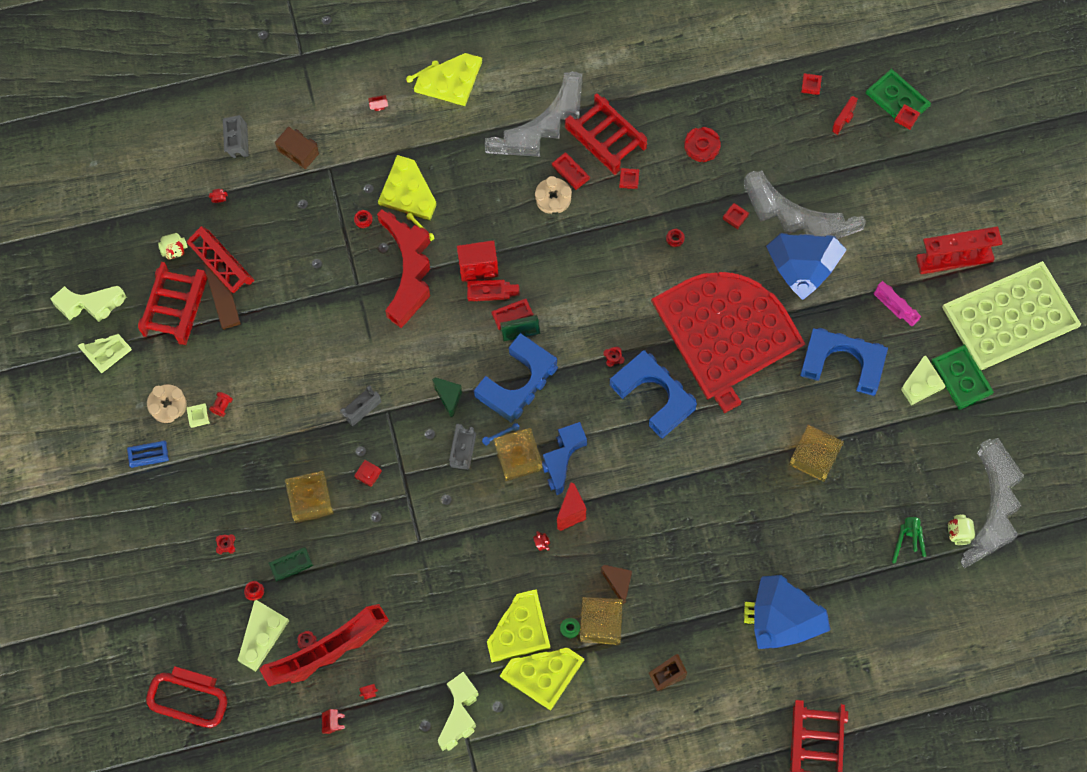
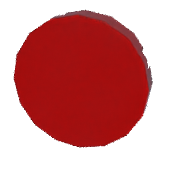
M707 127L692 129L687 134L684 142V149L687 155L698 162H707L714 159L721 147L718 134Z

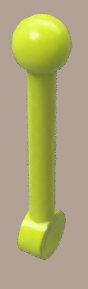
M433 61L432 65L412 76H407V82H412L420 73L439 65V62Z
M412 213L406 215V218L411 220L419 228L423 227L414 218ZM429 233L430 241L434 240V235Z

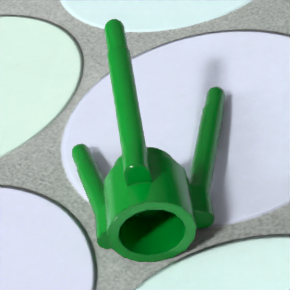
M905 518L904 524L900 525V534L892 563H896L905 532L907 536L913 538L914 552L917 551V536L919 537L922 556L926 557L922 534L923 527H921V520L919 518Z

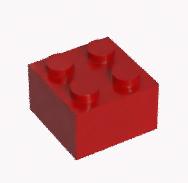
M494 240L457 246L462 282L476 281L477 279L490 280L499 276Z

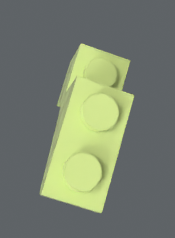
M64 286L50 299L55 307L69 320L78 316L84 308L100 322L102 319L107 318L116 306H120L127 297L119 286L85 295L72 293Z
M464 672L447 683V687L454 697V706L438 739L442 751L445 749L449 751L454 748L460 738L469 737L474 733V728L476 727L475 722L463 706L473 704L477 700L478 691Z

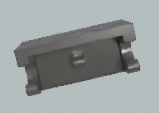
M240 115L224 118V151L228 152L233 158H236V153H240L243 157L249 156L247 123Z
M368 385L361 395L348 406L340 409V414L353 427L381 403L380 395L374 392L371 386Z
M456 424L449 459L450 467L470 470L476 439V432H474L473 427L464 429L461 424Z

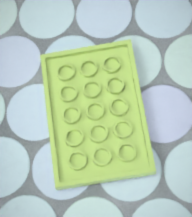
M1043 261L950 301L942 307L980 370H984L1072 331L1081 325Z

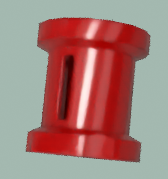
M217 392V398L213 406L209 407V410L218 416L224 417L226 414L225 410L228 404L232 403L233 399L225 393Z

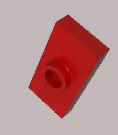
M850 97L835 120L832 132L838 135L845 123L851 121L854 115L852 112L856 107L858 98Z
M566 152L552 162V167L575 190L590 180V176Z
M527 299L491 311L498 330L501 329L500 323L533 316Z

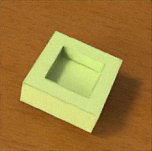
M206 403L187 407L191 428L210 424Z

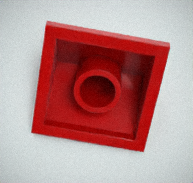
M570 483L557 517V530L560 531L586 520V506L574 483Z

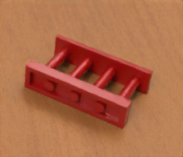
M596 93L594 95L595 106L579 119H574L571 115L565 119V128L616 175L620 171V160L635 147L639 146L642 150L647 149V138L612 108L605 97H601ZM601 110L607 118L591 131H587L583 124ZM614 122L620 128L603 143L595 139V136ZM624 134L628 135L632 141L616 155H612L608 148Z
M997 226L925 238L923 242L926 253L918 254L916 261L920 275L992 263L995 259L991 247L1003 244L999 228Z
M161 262L160 267L156 269V279L143 318L139 320L138 329L143 337H147L149 329L174 334L179 344L187 345L208 278L205 271L197 269L196 274L192 277L168 272L166 263ZM169 279L191 284L192 287L190 292L182 293L163 289L165 280ZM160 296L186 302L185 308L182 310L163 307L157 304ZM154 313L179 317L181 321L179 326L172 327L153 323L152 319Z
M795 700L793 704L790 772H809L801 769V760L804 761V759L836 762V772H842L844 723L848 722V711H845V705L841 704L838 712L809 710L807 707H804V701ZM803 719L838 720L837 733L806 730L803 727ZM810 738L837 741L836 753L807 751L805 748H802V740Z

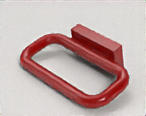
M174 666L172 674L160 673L152 679L147 692L146 702L148 707L156 713L205 728H212L217 726L223 719L227 707V697L223 690L215 687L216 678ZM161 681H168L217 696L219 698V705L215 717L208 720L156 704L154 698L159 683Z

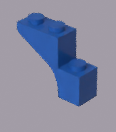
M580 422L558 429L556 440L560 449L543 454L541 466L544 473L548 472L550 479H547L551 490H555L556 495L564 491L570 456L577 449L587 446V438Z

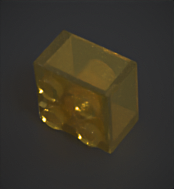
M808 425L789 465L825 482L844 441Z
M531 428L493 439L505 481L543 470L542 461Z
M324 471L285 479L291 513L295 523L334 514Z
M582 597L580 642L620 645L623 599Z

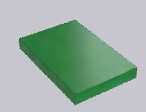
M890 69L866 90V94L894 119L904 104L920 112V115L931 105L924 96L893 69Z
M965 344L931 360L932 365L959 410L993 395V389Z

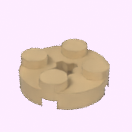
M550 176L543 180L536 188V204L545 213H561L571 203V188L561 179ZM550 193H556L557 198L553 197L550 199Z
M174 385L155 386L148 397L147 407L149 413L157 421L171 423L175 421L174 419L184 414L187 401L182 390ZM169 400L172 404L164 408L162 403Z

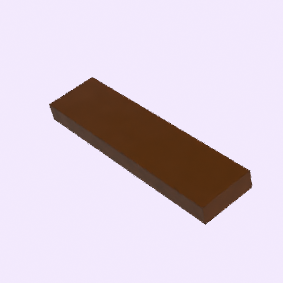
M203 262L222 329L240 325L241 322L232 292ZM218 262L219 272H226L223 262Z

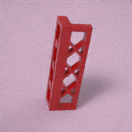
M201 226L186 241L232 293H235L244 283L251 285L255 281L210 230ZM199 236L203 238V247H196L193 243ZM207 250L215 251L214 259H207ZM218 262H225L226 272L218 271ZM230 275H236L240 279L234 286L229 283Z

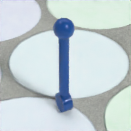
M515 423L512 427L489 438L484 437L482 442L484 445H488L490 441L513 430H519V425Z

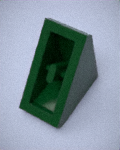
M433 378V386L451 418L457 409L462 394V386L439 378Z

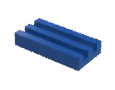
M166 441L127 448L129 466L131 468L169 461ZM162 447V450L152 452L149 451L141 454L132 455V453Z

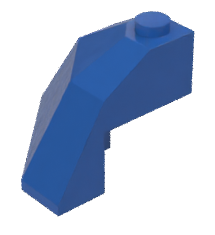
M780 233L766 245L777 270L790 288L802 300L816 290L831 274L846 251V248L838 239L830 235L825 237Z
M782 575L762 576L754 606V630L758 649L792 645L830 631L827 610L822 606L816 605L809 599L808 595L799 588L793 587Z

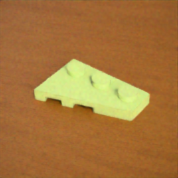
M255 600L238 661L256 672L289 620Z

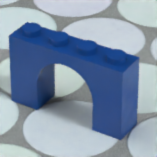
M813 328L800 376L819 381L825 359L837 351L848 352L857 358L861 366V374L856 391L875 396L888 348L879 343L865 342L860 338H849L842 333L834 334L823 328Z
M521 333L509 346V354L528 367L531 372L529 382L518 390H507L485 376L474 390L475 398L511 423L515 418L518 419L521 416L524 406L526 404L529 405L533 401L535 392L545 386L547 377L549 375L552 376L558 368L556 357Z
M643 350L610 378V386L622 399L643 383L652 382L662 386L666 390L669 400L660 411L649 419V426L663 439L696 410L697 403L692 394H687L683 390V386L679 381H674L669 376L670 373L665 367H660L656 363L657 360L652 354H647Z

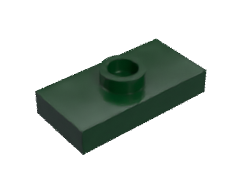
M537 315L500 323L503 341L514 340L520 333L525 337L541 334Z
M306 547L269 562L276 582L313 566Z

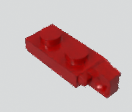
M505 280L467 281L468 301L510 299L512 296H520L519 284L510 285V282H505Z

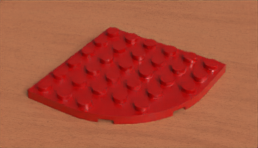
M729 272L697 275L651 299L707 400L806 345L778 298L772 292L770 293L762 287L760 283L743 275Z

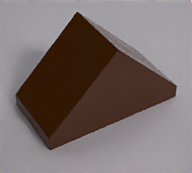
M603 565L601 573L623 605L626 603L632 571Z
M676 654L650 671L649 675L657 691H660L685 679L687 671L679 655Z

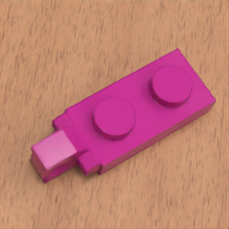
M883 281L878 284L874 295L899 319L903 318L910 326L915 325L920 320L921 316L919 313L913 310L905 299L900 298L891 286Z

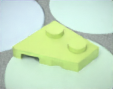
M119 334L109 336L106 339H97L94 343L78 345L101 373L132 350Z
M924 356L901 390L909 403L913 405L944 389L945 384L927 356Z

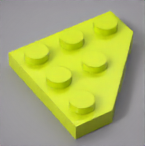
M464 53L420 73L414 87V92L466 106L482 64V57Z
M397 155L378 204L431 220L436 208V201L415 160Z
M537 590L517 594L498 623L495 631L489 637L487 645L492 663L551 649Z
M569 648L533 654L523 658H513L509 661L500 677L551 711L584 662V658Z

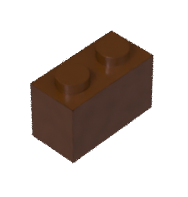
M289 126L275 141L278 152L305 170L319 155L317 143L314 140L305 138L299 130H293Z

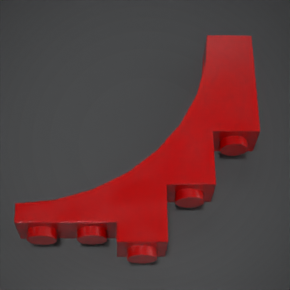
M381 209L377 214L378 221L393 236L403 257V274L400 286L385 312L389 320L402 328L430 297L429 286L421 280L430 270L429 259L424 254H421L430 244L429 232L423 227L419 228L414 225L410 229L406 223L397 221L391 212L387 213Z
M379 604L365 607L346 624L318 642L290 656L264 664L259 670L268 686L291 681V683L304 681L319 667L333 664L347 650L361 647L389 620Z

